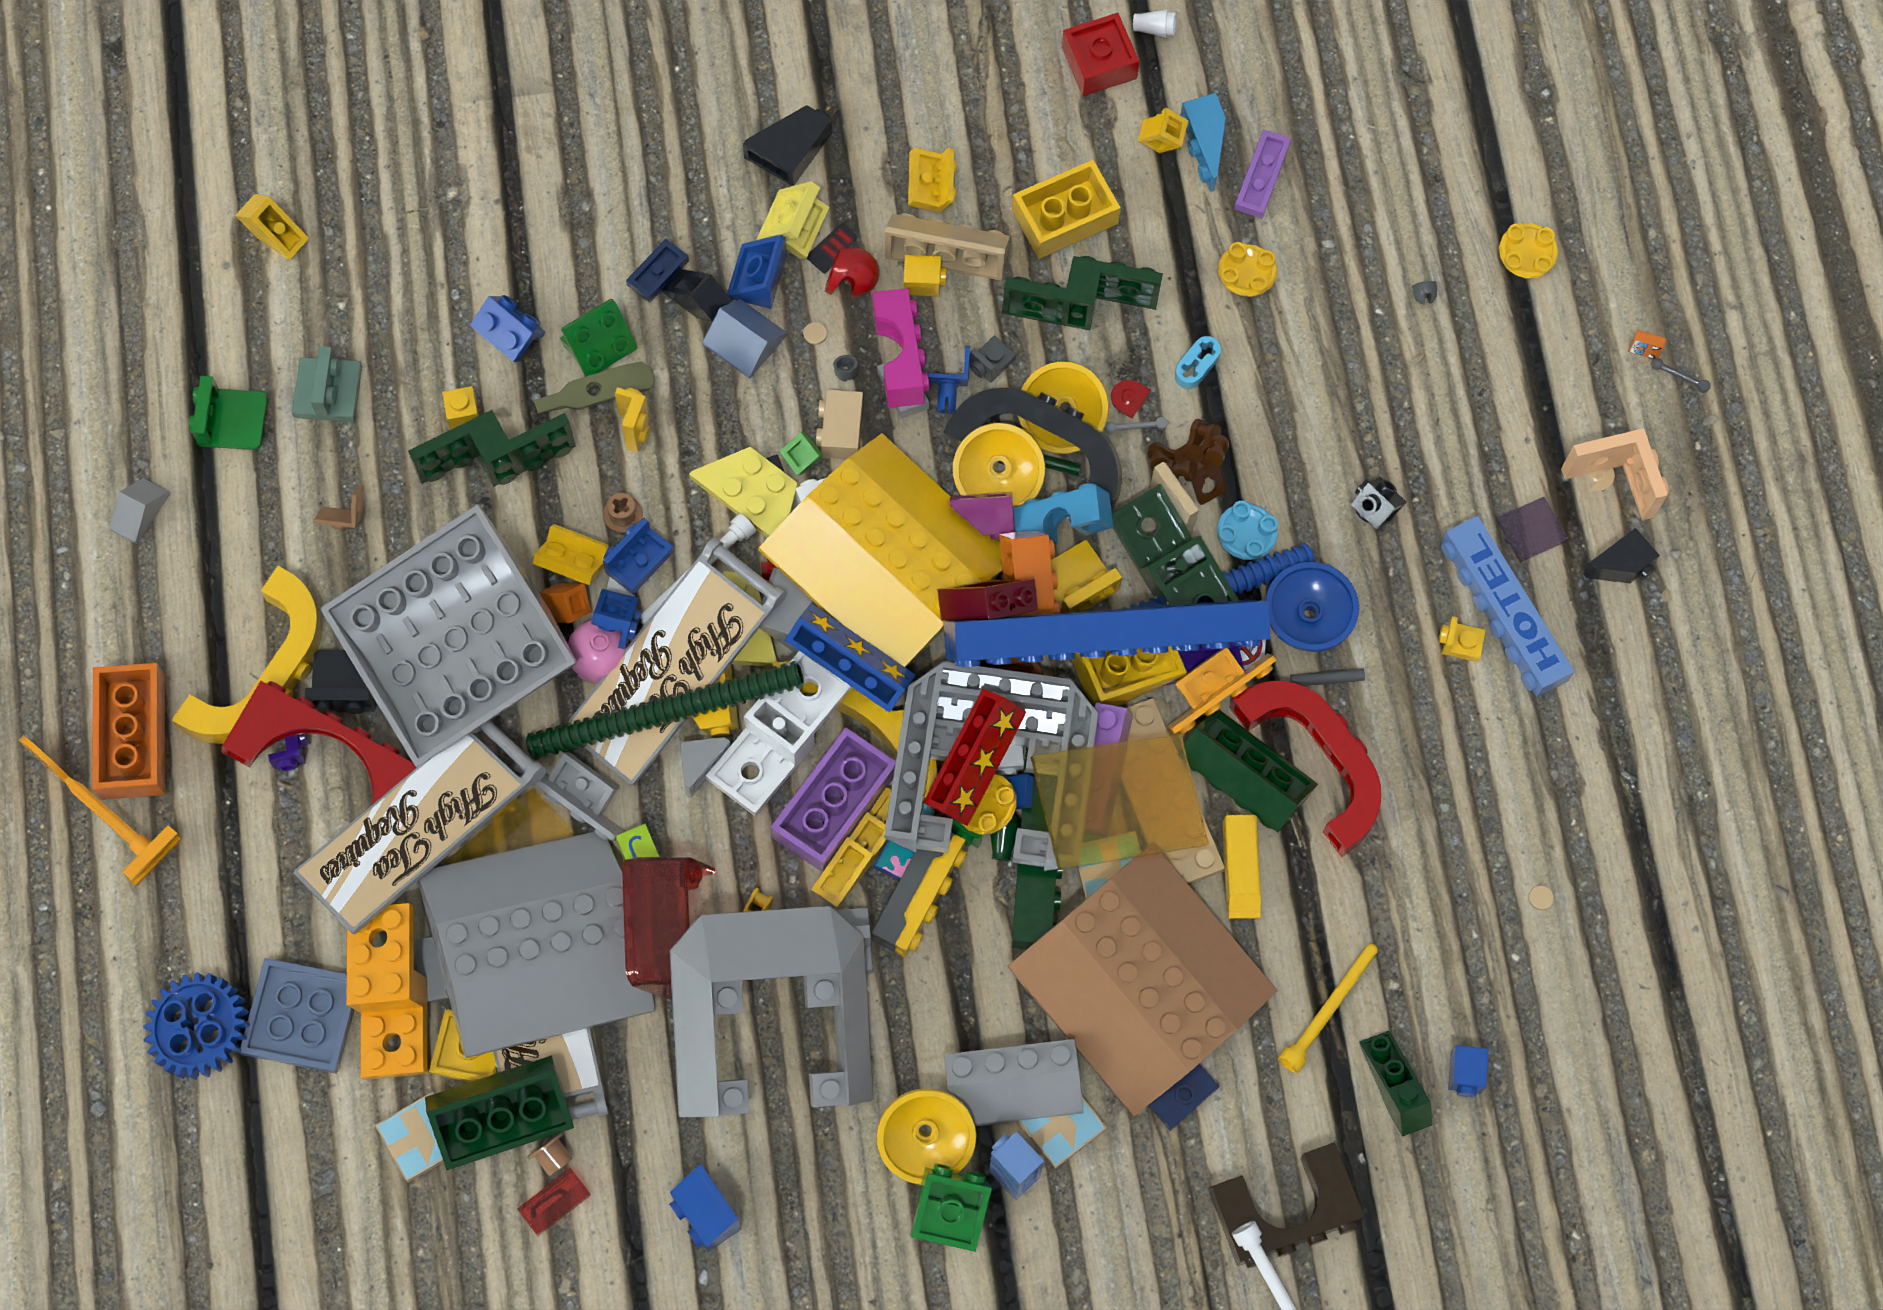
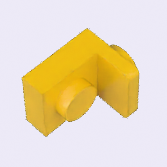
M1452 616L1448 625L1443 624L1441 627L1438 642L1443 643L1442 654L1479 662L1486 630L1458 624V617Z

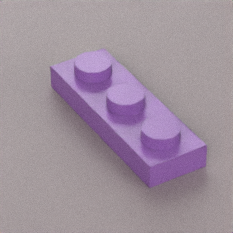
M1263 129L1234 210L1263 218L1289 149L1291 138Z

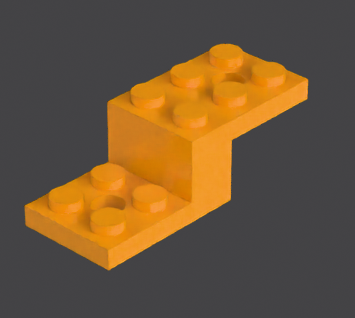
M410 903L389 905L356 934H352L347 929L346 1005L361 1013L360 1078L364 1080L428 1074L427 977L414 970V906ZM386 931V943L381 947H375L373 940L376 934ZM394 1035H399L401 1038L400 1047L394 1052H389L387 1049L388 1040Z

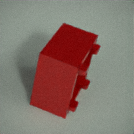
M1118 12L1063 30L1062 50L1082 96L1137 79L1140 61Z

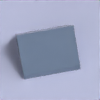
M739 299L719 308L702 344L750 379L786 338L787 332Z

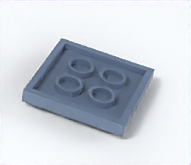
M264 958L247 1021L250 1025L245 1028L244 1032L247 1040H242L240 1047L242 1051L239 1053L244 1056L337 1074L354 1010L346 1005L347 974Z

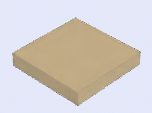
M1162 462L1154 467L1149 490L1161 484L1187 530L1192 534L1199 508L1167 464Z

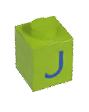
M646 824L616 835L619 848L632 878L636 876L640 878L648 877L656 873L657 868L662 866Z

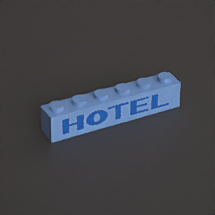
M1479 516L1446 531L1441 541V549L1444 556L1455 564L1458 569L1457 575L1460 582L1471 590L1474 595L1473 602L1480 612H1484L1490 621L1489 628L1496 638H1500L1506 647L1505 654L1508 660L1513 665L1516 664L1522 673L1521 680L1526 689L1532 690L1537 698L1568 682L1575 671Z

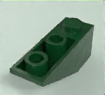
M1390 1031L1359 1041L1388 1113L1401 1136L1403 1137L1432 1126L1431 1102Z

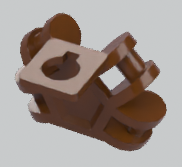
M1196 419L1191 425L1189 440L1184 446L1176 450L1169 449L1159 442L1148 446L1147 454L1152 471L1158 464L1166 463L1177 479L1179 476H1184L1187 482H1192L1197 502L1200 505L1211 501L1226 491L1220 466L1223 464L1225 454L1229 448V440L1221 435V427L1214 423L1207 425L1204 420ZM1209 477L1211 480H1215L1216 485L1214 489L1209 493H1203L1202 488L1205 484V479Z

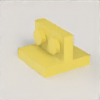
M810 181L780 189L756 240L783 235L786 237V249L799 259L807 258L830 208L816 198L821 187Z

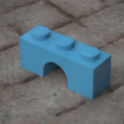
M1093 483L1083 484L1079 486V489L1070 492H1055L1046 499L1027 500L1024 502V505L1013 508L1015 532L1037 530L1048 534L1049 540L1052 539L1054 544L1058 543L1057 530L1059 524L1069 516L1071 517L1072 528L1084 535L1113 528L1110 494Z

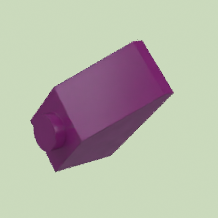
M1012 492L952 495L950 497V506L981 534L990 535L991 539H1000L999 534L1014 532Z

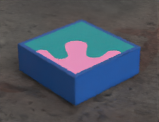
M888 840L874 864V869L900 881L915 852Z

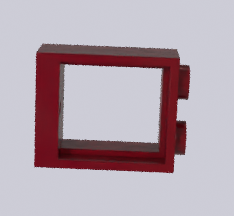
M1034 579L988 580L937 589L941 621L990 620L1038 611Z

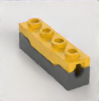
M951 833L948 853L922 849L916 850L872 931L873 942L893 952H897V954L904 958L907 957L910 950L916 952L924 936L920 933L924 923L931 924L938 910V906L935 903L939 895L945 896L953 882L950 875L954 867L960 869L968 852L964 850L965 839Z

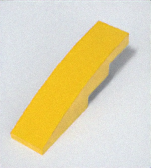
M887 787L870 812H866L851 836H847L811 889L837 908L867 872L888 841V839L884 838L891 790Z

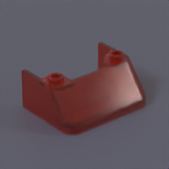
M636 857L624 861L622 866L625 967L628 981L633 987L672 1000L669 950L690 927L688 891L698 888L702 876L715 874L714 867L691 857Z

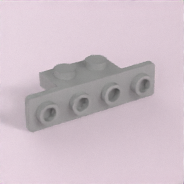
M570 752L562 755L550 776L546 773L539 782L531 784L532 786L537 785L545 791L544 795L550 801L567 807L570 810L569 814L573 818L595 828L594 832L600 838L615 841L617 840L616 835L626 832L603 815L618 787ZM517 763L513 767L516 771L520 773V778L526 772Z

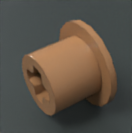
M616 493L611 496L603 509V519L606 526L616 533H626L627 529L634 523L638 524L643 516L640 504L626 493Z
M562 1132L553 1136L527 1156L529 1160L535 1157L548 1176L573 1159L559 1140L564 1135Z

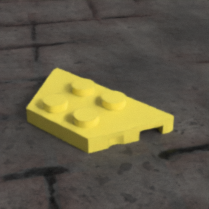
M752 447L697 468L689 474L692 481L736 515L739 513L743 514L753 524L755 529L766 538L792 512L798 483Z

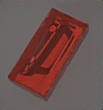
M569 1168L517 1208V1210L535 1234L539 1236L590 1197L591 1194L573 1170Z

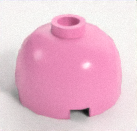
M591 619L580 624L569 637L568 646L577 664L572 666L573 671L578 674L577 676L588 682L599 683L605 675H608L618 666L623 657L624 650L628 647V640L624 649L618 648L622 632L601 630L597 625L591 624Z

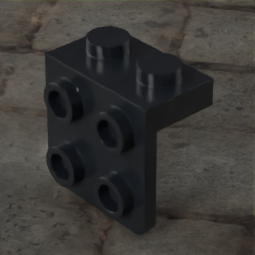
M318 650L314 653L312 688H305V699L315 705L313 709L322 714L326 712H347L351 714L374 712L375 699L345 650Z

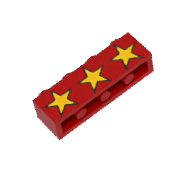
M982 689L923 803L944 816L968 826L1027 712L1005 697Z

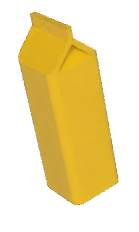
M1227 815L1222 822L1228 919H1261L1257 816Z

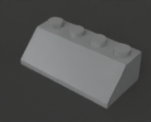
M1075 1039L944 1054L948 1093L958 1098L967 1107L975 1126L1083 1113Z

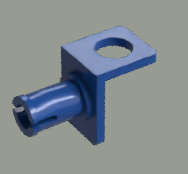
M965 346L964 375L927 373L929 384L939 386L936 409L939 413L945 414V402L948 401V414H953L956 411L957 387H968L970 346Z

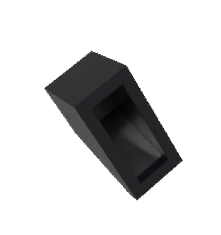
M681 269L662 289L665 295L697 319L713 322L719 308L728 305L732 301L711 274Z
M1634 528L1589 562L1583 575L1590 579L1630 584L1638 577L1644 580L1656 570L1654 564L1660 555L1641 533Z

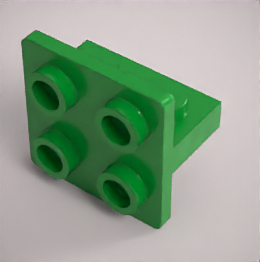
M613 299L607 300L561 328L563 336L560 337L564 348L575 357L585 377L602 371L637 349V344Z

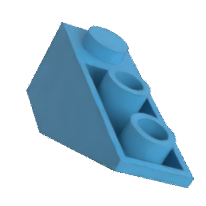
M1216 93L1183 102L1180 116L1189 120L1186 129L1189 138L1188 149L1191 156L1197 158L1199 177L1202 183H1207L1210 192L1215 190L1226 121Z

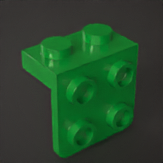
M200 376L199 386H195L193 391V402L196 405L195 415H190L189 432L193 434L199 447L258 450L262 444L268 402L267 395L261 391L219 389L213 376Z

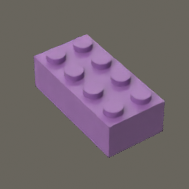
M845 727L770 827L772 838L823 873L847 836H851L866 812L869 813L885 788L892 782L896 761Z

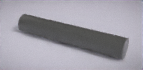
M1364 668L1290 675V682L1302 686L1365 681Z

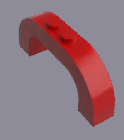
M1287 681L1259 683L1233 697L1229 708L1247 731L1274 717L1293 719L1308 731L1345 780L1350 791L1349 807L1342 814L1328 822L1323 833L1341 857L1356 848L1365 839L1377 818L1382 794L1380 779L1374 764L1367 755V748L1359 738H1354L1349 732V726L1345 718L1340 713L1336 714L1329 704L1314 691L1305 686Z

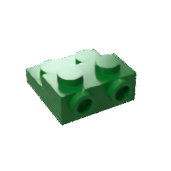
M937 1163L934 1164L933 1169L925 1167L917 1197L918 1205L910 1232L911 1238L976 1252L992 1190L989 1181H984L985 1175L974 1171H966L965 1176L954 1174L952 1167Z

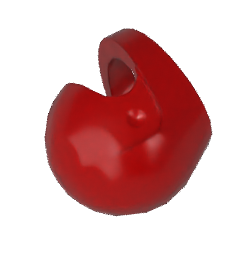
M857 247L840 248L832 265L824 291L831 295L839 283L845 280L851 284V297H862L875 288L879 279V266L876 259L865 249Z

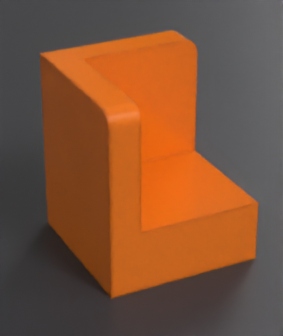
M557 583L539 592L556 623H571L592 612L584 583Z

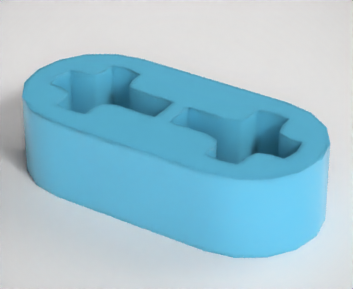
M1210 336L1199 338L1179 361L1175 371V380L1179 386L1185 389L1195 388L1214 367L1221 352V346L1215 338ZM1212 348V353L1206 354L1201 360L1202 349ZM1193 365L1196 366L1193 376L1190 375L1187 378L1183 376L1184 370L1188 372Z

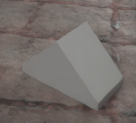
M144 478L119 491L109 529L138 544L169 497L170 492Z
M727 738L680 742L684 787L689 797H692L706 781V774L731 746Z

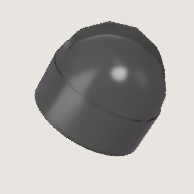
M1435 281L1420 282L1412 286L1413 295L1420 304H1425V298H1427L1429 304L1436 300L1437 285Z
M842 355L835 359L833 363L834 372L839 380L847 382V380L856 378L858 375V362L855 357Z

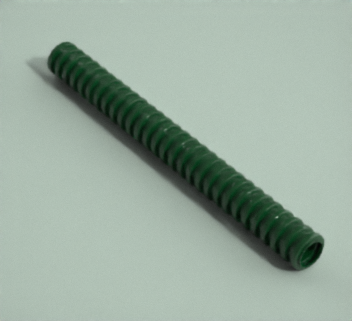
M792 661L789 666L786 663L782 664L781 668L773 666L771 671L766 668L760 674L758 671L752 673V676L744 674L741 679L739 676L734 677L733 681L725 679L723 684L718 681L714 683V686L711 684L705 685L704 689L701 686L697 687L695 691L689 689L686 691V694L678 692L676 696L673 694L668 695L667 699L659 697L657 702L652 699L649 700L648 704L645 702L639 703L638 707L635 704L631 705L629 709L622 707L620 712L615 709L611 711V714L608 712L602 713L601 717L597 714L592 716V719L589 717L583 718V722L578 719L573 724L570 722L565 723L564 727L557 725L555 729L552 727L546 728L545 732L543 730H538L536 734L531 732L526 737L527 749L534 760H539L541 756L544 758L549 757L550 753L557 755L560 750L565 753L569 748L576 750L578 746L581 748L586 747L587 743L594 745L597 740L602 743L605 742L606 738L609 740L615 739L616 735L619 738L623 737L624 733L631 735L634 730L639 733L643 731V728L646 730L652 729L653 725L656 728L660 727L662 723L668 725L671 723V720L676 723L680 721V718L684 720L689 719L690 715L698 717L699 713L705 715L708 714L709 710L716 712L719 707L724 710L727 708V705L735 707L738 702L741 705L745 704L746 700L753 702L756 700V697L761 700L765 698V695L769 697L774 696L775 692L783 694L786 689L788 692L793 691L794 687L801 689L804 684L802 670L796 661Z

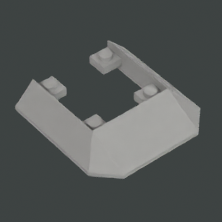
M944 661L910 684L907 690L884 838L915 853L916 849L948 853L953 819L922 814L930 760H946L982 689L1005 697L1027 712L1010 744L1029 747L1025 772L1057 777L1049 832L1017 828L1012 862L1044 867V871L1077 866L1098 712L1073 681L1066 678L981 666L961 667L955 666L953 662Z
M830 906L700 915L669 950L679 1117H719L722 1115L749 1113L747 1079L717 1081L714 1015L744 1013L742 980L803 976L806 1008L834 1006L838 1071L809 1073L811 1107L850 1106L872 1101L863 936Z

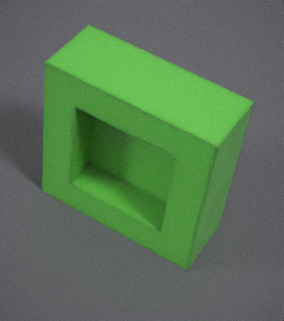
M800 432L779 451L797 475H802L823 456L806 432Z

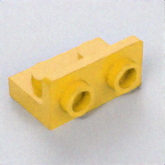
M553 524L549 528L546 542L535 552L532 564L590 586L603 572V558L609 546L606 543Z

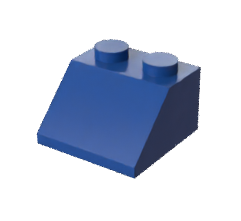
M702 1164L697 1166L670 1191L674 1201L669 1203L679 1220H682L684 1217L687 1219L692 1227L687 1232L698 1248L704 1245L709 1252L741 1230L739 1219Z

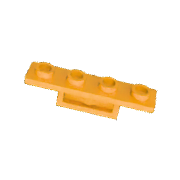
M1228 648L1220 649L1174 682L1191 709L1170 723L1167 728L1173 734L1178 731L1180 734L1186 733L1196 725L1194 720L1203 713L1206 716L1211 715L1222 706L1220 701L1228 695H1231L1232 698L1239 695L1247 688L1245 683L1256 676L1257 679H1260L1272 671L1273 667L1271 665L1277 661L1272 654H1266L1243 671Z

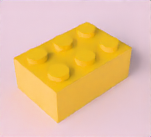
M1093 159L1013 194L1012 212L1038 259L1117 225L1121 208Z

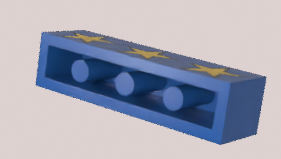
M812 603L801 614L784 640L889 713L915 677L914 673Z

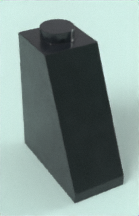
M806 105L746 139L743 143L744 158L789 185L794 186L831 136L832 119L823 110L813 109Z

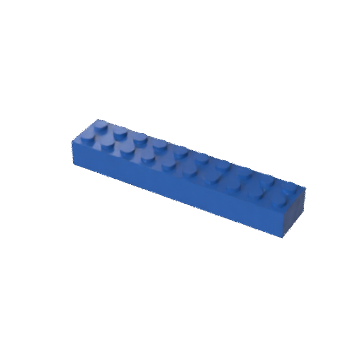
M1262 600L1010 616L990 620L943 621L946 659L955 661V666L961 667L980 666V660L986 659V663H992V665L1011 664V657H1017L1018 661L1041 662L1043 661V655H1049V659L1070 660L1075 659L1074 653H1080V657L1098 658L1106 657V651L1110 650L1111 655H1137L1138 648H1141L1142 652L1166 653L1168 652V646H1172V650L1180 651L1199 650V644H1203V648H1230V642H1233L1234 646L1252 647L1261 646V640L1271 639L1269 602Z

